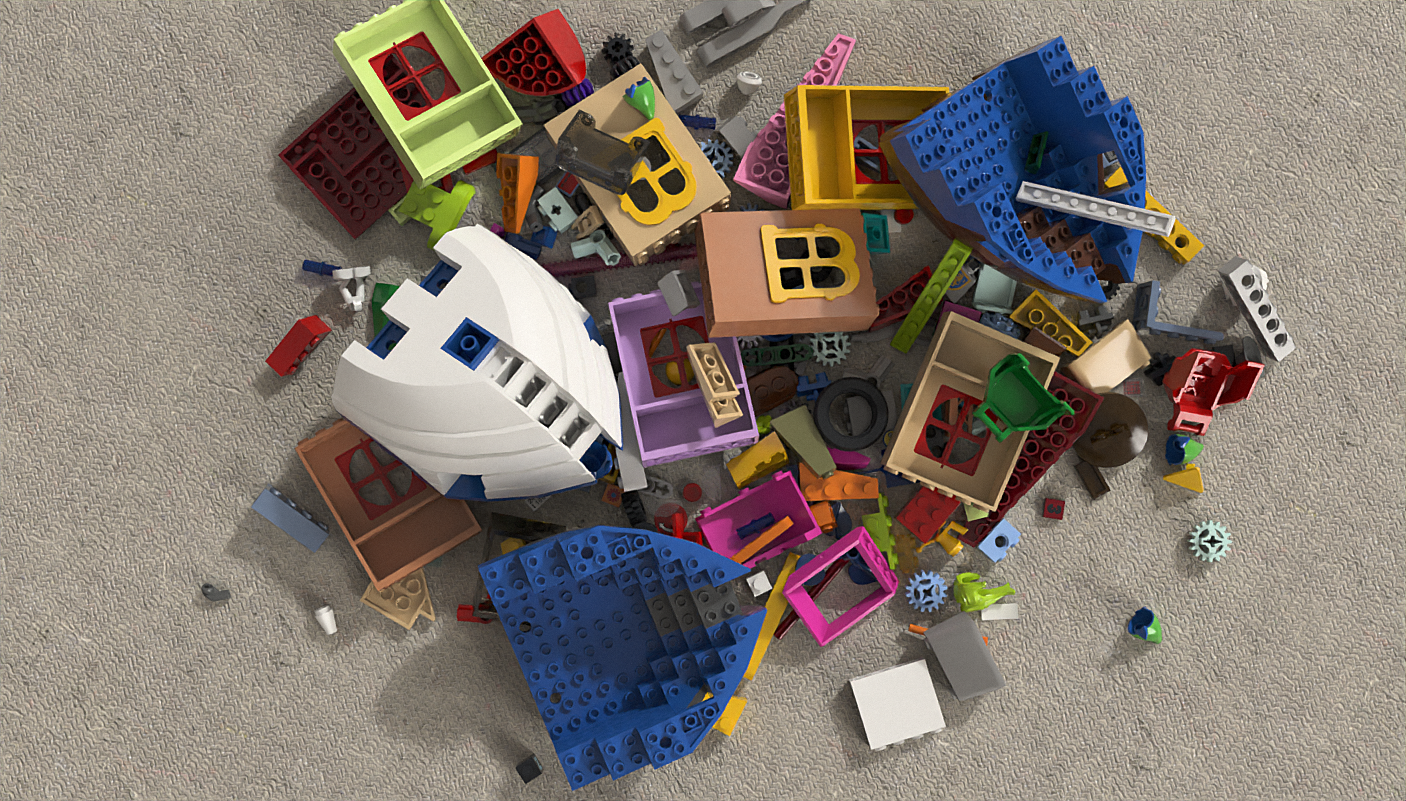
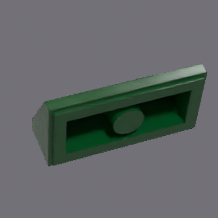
M1047 131L1032 136L1024 170L1033 175L1037 173L1041 165L1049 133Z

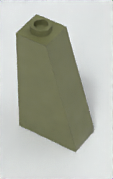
M806 405L770 421L769 426L772 431L776 432L777 436L817 479L821 477L827 479L834 475L833 472L837 467Z

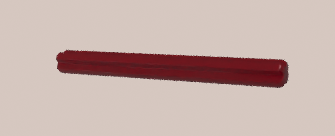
M838 559L834 561L825 572L824 579L809 590L808 595L813 602L850 560ZM794 609L775 630L773 635L777 639L781 640L800 619Z

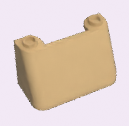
M1126 319L1115 325L1113 330H1110L1108 334L1080 356H1077L1060 369L1070 380L1099 394L1109 392L1138 368L1144 369L1150 364L1149 359H1151V356L1133 325Z

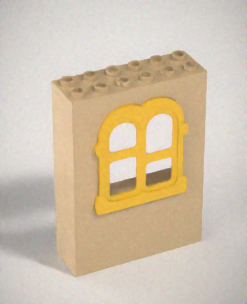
M641 63L544 124L548 139L592 204L597 206L603 220L634 266L645 264L650 256L662 253L670 243L675 244L682 239L681 236L684 234L693 233L701 213L725 212L730 208L731 192ZM643 77L650 80L654 88L655 114L652 120H648L643 113L630 106L622 97L626 94V88H630L632 84L638 86L636 82L642 81ZM651 136H655L671 158L670 162L654 172H650L635 149L638 144ZM628 153L638 166V171L623 181H618L608 167V164L622 154ZM677 168L683 175L686 186L681 193L670 195L662 189L658 179L672 169ZM641 178H646L658 196V205L651 212L639 211L625 191L628 186Z

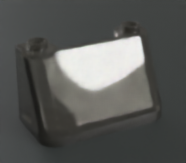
M579 109L558 138L555 157L557 166L617 195L625 194L649 148L650 141L636 136L629 143H626L596 129V121L593 116Z

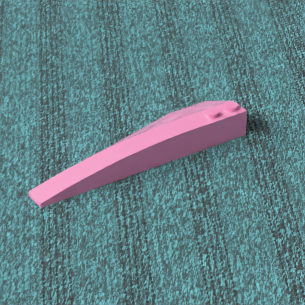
M838 33L826 48L824 54L814 63L812 69L805 74L799 85L838 86L856 39ZM783 102L779 110L769 119L767 125L761 129L755 140L747 147L733 181L768 203L787 209L791 195L785 107Z

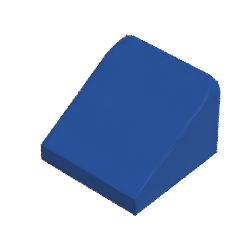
M543 225L542 230L533 232L530 241L542 244V246L547 248H553L558 231L555 232L553 228Z

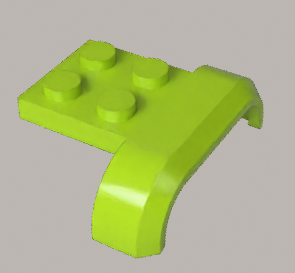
M461 179L457 182L451 194L432 184L420 190L415 181H413L399 212L433 228L427 242V248L435 251L433 247L444 234L457 228L471 198L476 194V190L473 185Z

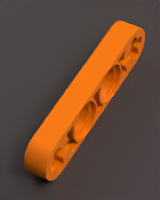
M788 515L729 559L741 564L792 526V520Z

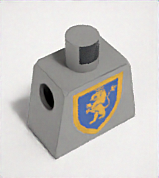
M975 258L967 264H963L945 292L954 304L977 280L973 273L981 265Z

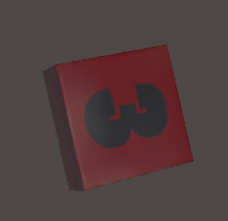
M1045 498L1042 517L1063 520L1065 501Z

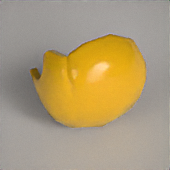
M685 359L684 367L689 383L695 374L689 359ZM667 363L665 365L667 378L672 383L681 385L677 363Z

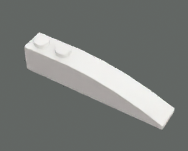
M620 372L617 385L621 399L623 451L616 447L617 458L613 459L616 470L620 469L621 477H618L620 489L624 488V492L648 488L625 379L623 372Z

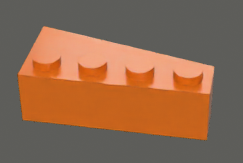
M797 463L798 487L806 501L879 498L877 478L835 470L833 476L827 479H823V477L817 479L803 463Z

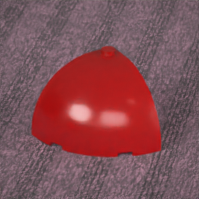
M559 9L532 18L481 58L492 77L499 79L506 87L527 95L547 96L559 94L580 84L586 76V62L582 48Z

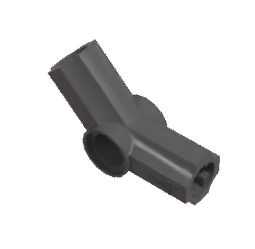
M560 99L531 104V106L512 107L522 124L533 123L534 125H544L550 119L557 117L565 111V105Z

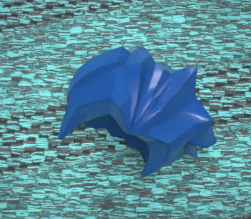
M596 440L579 459L595 479H600L607 475L613 466L612 456L607 450V446L600 445Z

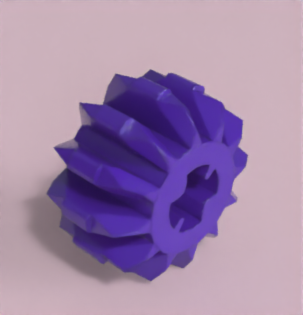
M584 78L580 84L562 92L561 97L567 106L576 105L594 93L593 86L587 78Z

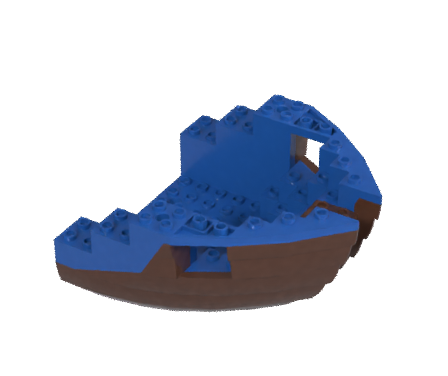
M1062 36L1027 48L973 76V81L965 87L943 95L921 109L923 112L921 115L909 122L897 125L881 135L879 145L896 177L916 206L935 228L953 242L956 239L972 249L970 255L978 261L1015 281L1086 303L1107 302L1098 280L1112 281L1115 284L1133 282L1143 231L1016 200L1021 184L1025 181L1145 209L1146 164L1144 132L1128 96L1112 101L1109 100L1095 66L1077 71ZM1047 131L1049 133L1041 165L1037 173L1033 175L1024 170L1032 136ZM1114 150L1128 182L1104 190L1102 153Z

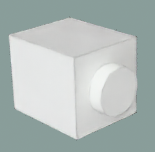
M764 570L746 578L755 597L772 589Z

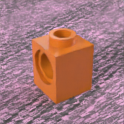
M827 500L809 507L822 533H829L833 528L838 527L832 506Z

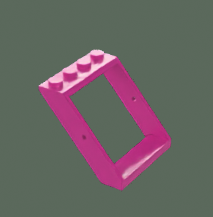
M864 526L852 530L788 577L782 593L813 638L822 647L894 596L899 580L893 570H890L889 564ZM855 546L881 587L828 624L802 584Z

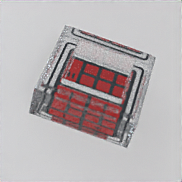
M1125 378L1123 380L1125 396L1129 398L1145 397L1144 378Z

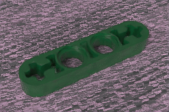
M792 344L746 349L740 355L744 366L753 367L809 361L813 357L814 351L808 344ZM803 347L805 350H808L805 358L803 355H795V351H803ZM784 349L790 351V357L786 360L781 357V352ZM765 351H770L772 354V358L768 362L763 359ZM749 353L751 356H758V359H751L749 363V361L745 360V357Z

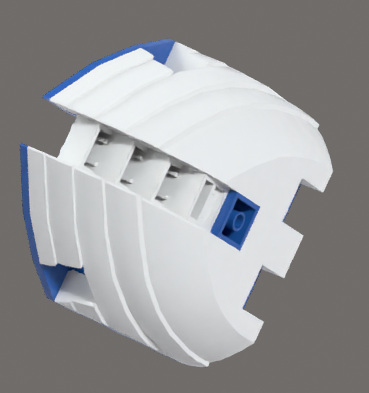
M476 224L475 227H462L445 233L433 247L441 260L419 286L407 278L381 308L389 318V321L371 343L364 347L354 340L341 355L334 382V393L331 396L336 411L346 421L373 439L381 449L408 467L420 480L449 499L486 502L535 499L597 484L595 477L579 459L598 435L623 451V433L619 388L609 352L591 314L574 299L565 286L560 284L537 262L509 245L482 225ZM442 283H448L444 289H439ZM397 343L393 350H388L391 344Z

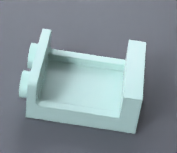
M980 262L981 267L978 271L971 304L982 313L989 310L995 311V314L1000 313L1002 316H1006V313L1012 314L1011 305L1017 281Z

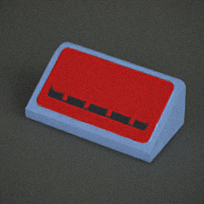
M568 168L555 187L568 198H571L579 187V183Z

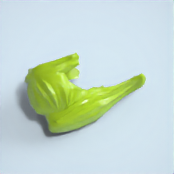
M961 573L956 576L953 582V595L956 602L961 605V612L983 610L1006 595H1015V590L1010 587L1009 582L997 588L983 589L986 587L985 581L971 582L975 579L979 580L980 575L977 573Z

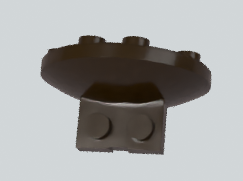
M1099 393L1098 395L1104 397L1086 431L1073 443L1072 447L1079 457L1091 465L1103 468L1118 467L1130 462L1142 451L1148 437V422L1143 410L1133 399L1120 393Z

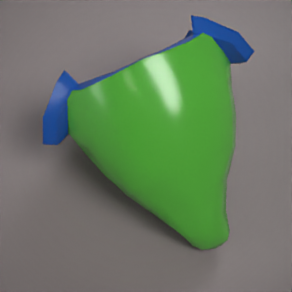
M643 77L642 81L636 82L638 86L632 84L630 88H626V94L622 97L630 106L643 113L648 120H652L655 114L654 88L651 81Z
M1172 434L1166 442L1165 459L1170 466L1186 464L1200 454L1204 445L1186 435Z
M1146 606L1138 609L1129 621L1128 632L1135 638L1160 644L1162 641V628L1157 616L1153 611L1147 609Z

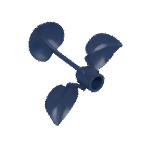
M837 502L832 505L838 527L825 534L827 536L835 535V538L840 540L839 536L843 537L851 531L852 521L841 502ZM855 546L838 558L850 560L852 563L848 568V575L855 584L866 585L878 582ZM810 553L802 555L797 560L795 571L815 558L816 555ZM822 569L802 585L812 586L820 583L825 577V570Z

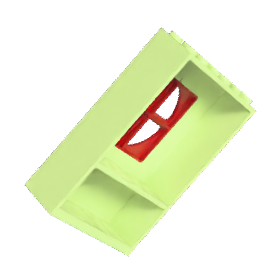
M404 0L397 7L393 5L381 15L375 14L370 17L369 21L363 24L358 23L352 27V30L346 33L345 31L340 32L334 38L333 55L420 190L518 135L522 127L521 120L444 0ZM406 46L423 49L431 54L435 61L415 71L401 49ZM395 54L408 75L392 85H386L383 78V65L387 56ZM436 69H441L445 79L444 91L438 100H433L420 78ZM413 83L424 98L426 106L416 108L405 105L393 96V92Z

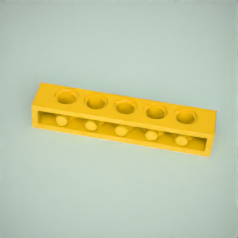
M1121 167L1115 170L1104 182V190L1128 182ZM1147 191L1145 192L1146 210L1171 215ZM1175 219L1169 237L1145 232L1148 236L1154 237L1162 249L1168 250L1177 263H1182L1183 265L1188 263L1205 246L1177 219ZM1176 239H1179L1182 242L1181 248L1176 246Z

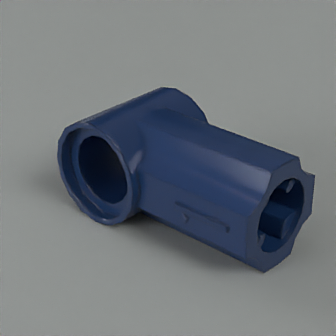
M507 232L505 242L533 260H538L542 244Z

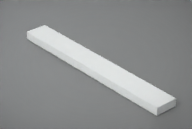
M1025 181L1022 182L1016 196L1018 202L1169 237L1176 219L1173 215Z

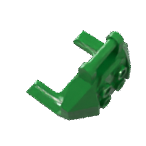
M1021 353L1008 354L989 370L983 402L972 412L974 417H978L996 436L995 439L999 443L1014 431L1047 429L1063 414H1075L1074 410L1065 401H1059L1031 374L1027 367L1030 363ZM988 408L1006 426L1002 431L985 414Z

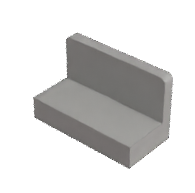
M685 270L671 271L658 281V286L672 316H677L685 309L696 308L700 305V301Z

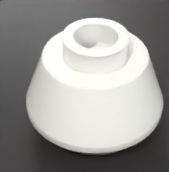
M741 72L737 75L738 89L741 90L742 94L752 95V93L758 90L762 80L755 73Z

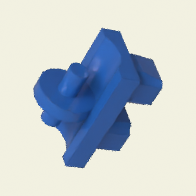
M825 372L815 374L816 383L809 384L808 376L798 377L797 397L806 396L807 401L814 400L815 403L821 391L831 383V380L828 381Z

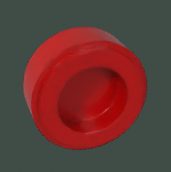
M896 209L894 211V219L898 224L905 225L913 219L914 213L912 209Z
M689 483L683 489V496L689 502H696L702 496V489L696 483Z

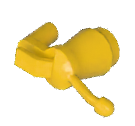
M945 521L938 529L935 538L917 547L916 552L920 553L925 546L936 541L941 544L947 554L954 557L963 548L960 540L947 532L952 528L964 535L968 529L955 521H951L941 532V527L947 522Z

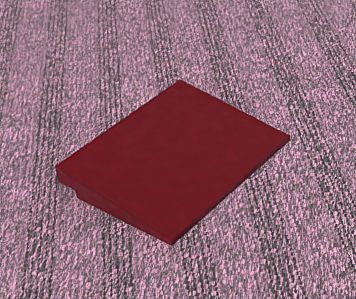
M392 54L386 58L383 65V78L386 85H392L408 75L404 67ZM413 83L393 92V96L405 105L416 108L426 106L424 98ZM355 87L278 154L290 170L355 240L407 194L397 153Z

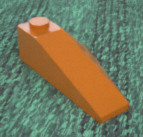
M497 153L496 175L497 179L501 181L502 189L499 190V196L503 197L504 202L501 210L505 232L520 233L538 177L539 157Z

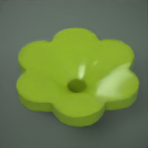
M761 415L756 420L759 434H768L770 432L769 424L772 420L770 415Z

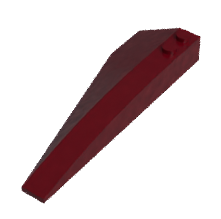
M1054 371L1047 391L1059 401H1065L1074 410L1075 414H1063L1047 429L1029 431L996 511L989 510L988 517L972 521L966 519L963 527L967 528L968 531L964 535L959 533L957 539L974 548L991 531L996 523L1018 503V500L1039 481L1046 471L1059 460L1061 455L1083 435L1104 397Z

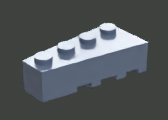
M269 483L251 506V508L314 553L330 534L329 527L325 523L316 521L310 512L305 509L302 510L297 506L296 502L287 498Z

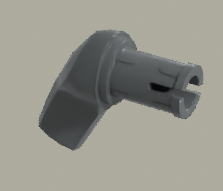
M538 184L533 189L525 214L528 226L533 232L543 229L542 216L536 204L538 203L537 200L543 196L546 190Z

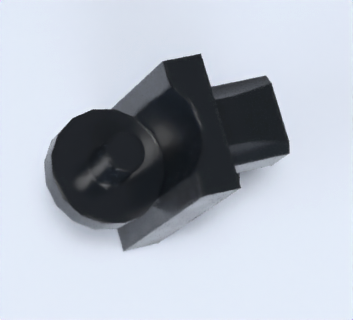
M1159 352L1153 354L1154 360L1150 362L1152 367L1145 370L1144 374L1155 385L1161 386L1163 385L1164 373L1170 372L1176 357L1174 355L1170 357L1168 353L1161 355Z

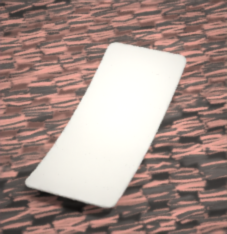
M991 604L981 610L982 620L1018 619V604Z

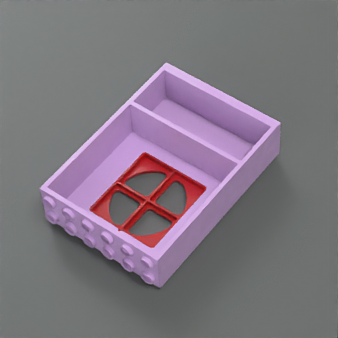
M691 282L700 301V305L696 308L685 309L677 316H672L661 290H653L647 295L634 294L628 299L615 298L612 302L608 303L643 468L758 443L759 433L736 336L708 338L702 287L699 282ZM684 325L693 329L702 337L705 343H716L740 393L735 399L743 416L717 428L714 427L698 383L694 385L688 384L684 367V360L688 359L687 351L683 352L680 349L676 331L677 326ZM662 329H668L674 353L663 357L650 358L649 349L653 338ZM676 362L681 387L671 388L663 384L653 373L652 367Z

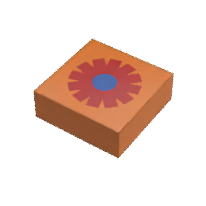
M608 483L601 501L620 507L622 502L621 494L625 493L624 489Z

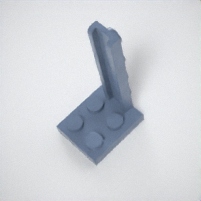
M1152 280L1137 285L1132 321L1135 330H1146L1151 335H1161V333H1164L1169 338H1179V336L1186 337L1185 340L1197 341V339L1204 340L1203 343L1215 344L1217 341H1223L1224 335L1221 332L1156 322L1155 317L1158 315L1157 301L1161 294L1160 281Z

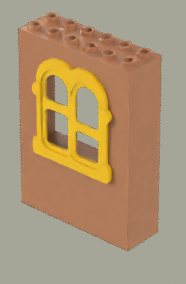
M860 208L701 213L694 229L708 338L868 330L879 315V305L876 304L875 300L876 287L872 283L873 270L869 265L870 252L866 248L867 234L863 230L864 217L861 215ZM804 237L807 240L808 259H778L775 245L776 238ZM832 237L839 243V254L833 258H819L815 238ZM816 266L838 267L844 273L845 282L836 288H814L810 268ZM789 267L801 268L804 288L783 289L779 269Z

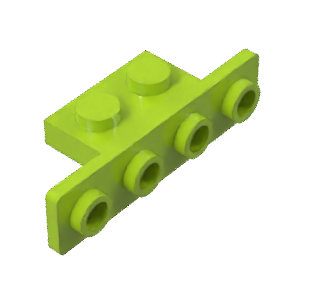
M881 492L878 498L880 512L862 515V522L879 551H887L890 570H893L899 564V557L897 553H894L893 545H896V540L890 530L892 518L887 513L889 500L884 495V492Z

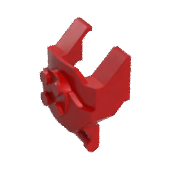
M1195 348L1190 349L1182 357H1176L1170 372L1165 374L1162 381L1168 398L1173 403V417L1167 423L1168 430H1181L1204 436L1213 418V410L1221 405L1250 399L1265 365L1246 360L1232 367L1226 355ZM1182 420H1186V421L1198 422L1199 424H1197V425H1191V424L1181 423V421H1182Z

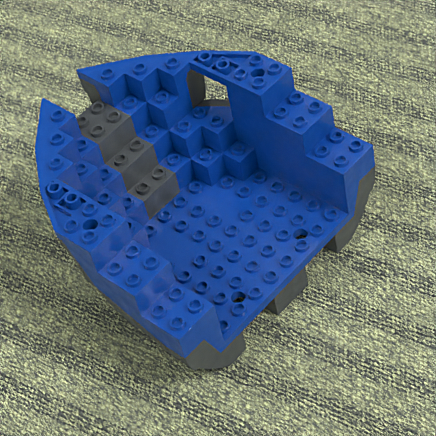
M605 525L573 528L563 533L536 540L477 565L572 791L609 774L614 781L646 765L651 764L654 770L693 753L722 715L744 676L767 613V608L760 605L740 606L730 580L750 572V568L695 542L646 529ZM523 621L530 622L531 627L528 631L520 630V624ZM553 693L561 695L560 700L556 703L550 701V696ZM708 693L710 698L703 701L705 695Z

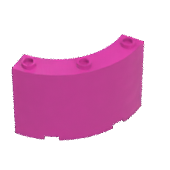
M782 470L771 475L773 479L751 490L747 487L739 491V496L712 510L710 506L700 511L701 515L695 518L710 550L730 558L788 515L793 525L741 563L750 569L756 566L755 562L759 564L777 556L789 548L796 547L822 534L791 471L783 473Z

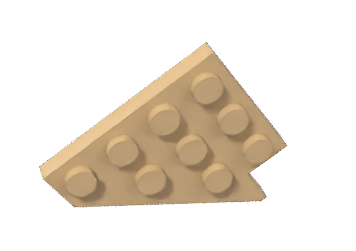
M423 567L383 591H378L371 581L360 599L364 604L408 630H411L420 614L433 622L436 620Z

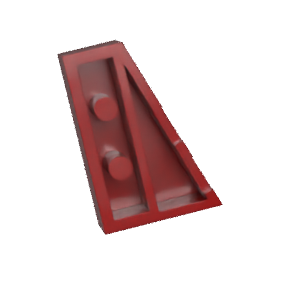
M317 315L299 319L265 362L281 377L293 375L298 370L299 364L309 356L332 330Z

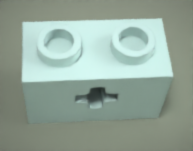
M556 187L537 200L540 204L537 208L543 216H549L551 221L548 223L555 232L559 230L562 234L578 218ZM555 208L560 210V215L554 214Z

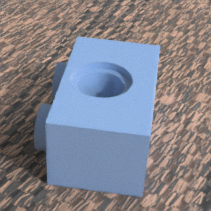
M1002 518L975 547L991 562H1000L1007 555L1005 551L1009 547H1014L1020 539L1018 537L1021 533ZM998 536H1001L1004 540L1003 545L997 547L995 544V539Z

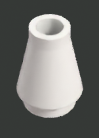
M325 605L314 611L316 614L314 617L327 635L337 631L333 608Z

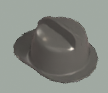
M1245 336L1242 341L1243 351L1235 359L1236 366L1246 360L1262 363L1261 354L1256 342L1250 336ZM1264 368L1262 370L1260 377L1265 376Z

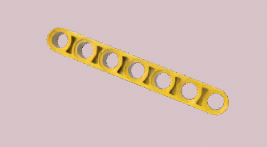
M791 551L764 605L767 608V613L748 668L743 676L750 681L757 671L788 604V600L782 592L788 577L795 572L797 560L801 557Z

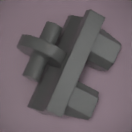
M1105 306L1097 307L1094 310V317H1090L1087 310L1079 311L1077 314V328L1081 332L1087 331L1088 335L1095 334L1097 339L1102 338V332L1108 331L1107 326H1111V321L1114 319L1113 313H1108Z

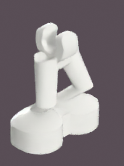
M370 266L333 270V279L343 281L339 290L345 303L349 304L351 311H361V302L365 301L363 278L371 274ZM353 278L356 279L357 284L356 296H352L346 288Z

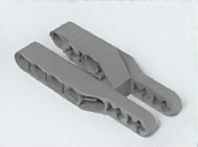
M707 0L683 13L679 19L687 34L700 28L704 29L705 25L716 19H722V16L726 18L729 26L734 28L704 44L697 50L706 68H709L769 36L784 16L813 0H785L778 5L773 0Z

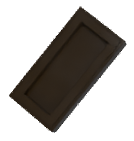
M1082 461L1074 466L1092 500L1111 491L1097 466L1091 465L1086 461Z

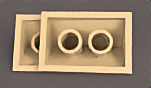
M716 343L688 345L686 347L687 356L714 427L717 428L743 416L735 399L740 393Z

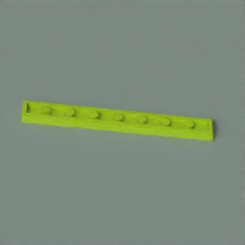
M956 239L953 240L890 343L892 347L907 354L972 251L970 247Z

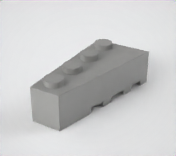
M662 29L645 39L663 95L675 113L679 114L703 98L702 90Z
M736 115L728 118L713 133L717 137L721 135L724 138L723 141L726 147H730L732 152L735 151L737 153L735 155L736 159L741 163L747 147L755 140L757 135L747 129L746 126L748 124L741 116L738 118Z

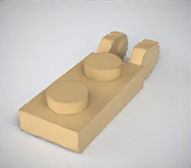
M597 206L589 207L571 225L572 230L578 229L580 232L576 236L577 241L585 239L604 223L602 214Z

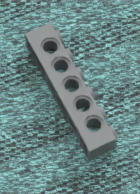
M1235 256L1221 267L1218 273L1265 355L1279 362L1296 348L1293 343V337L1286 331L1284 321L1277 315V308L1268 299L1269 294L1262 288L1260 278L1254 274L1251 262Z

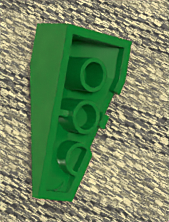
M376 282L372 297L374 337L389 321V318L381 308L400 286ZM397 343L391 344L388 350H393Z

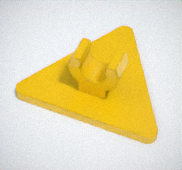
M1187 463L1186 470L1163 476L1165 481L1199 493L1204 491L1200 468L1195 467V464Z

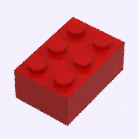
M921 485L894 516V519L918 540L926 544L961 502L955 499L956 495L954 494L951 498L937 492V487L932 490Z

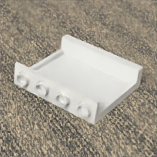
M923 657L849 679L871 750H883L886 748V745L891 743L899 745L905 742L904 739L911 737L913 740L923 737L924 733H938L942 731L941 728L946 727L926 661Z

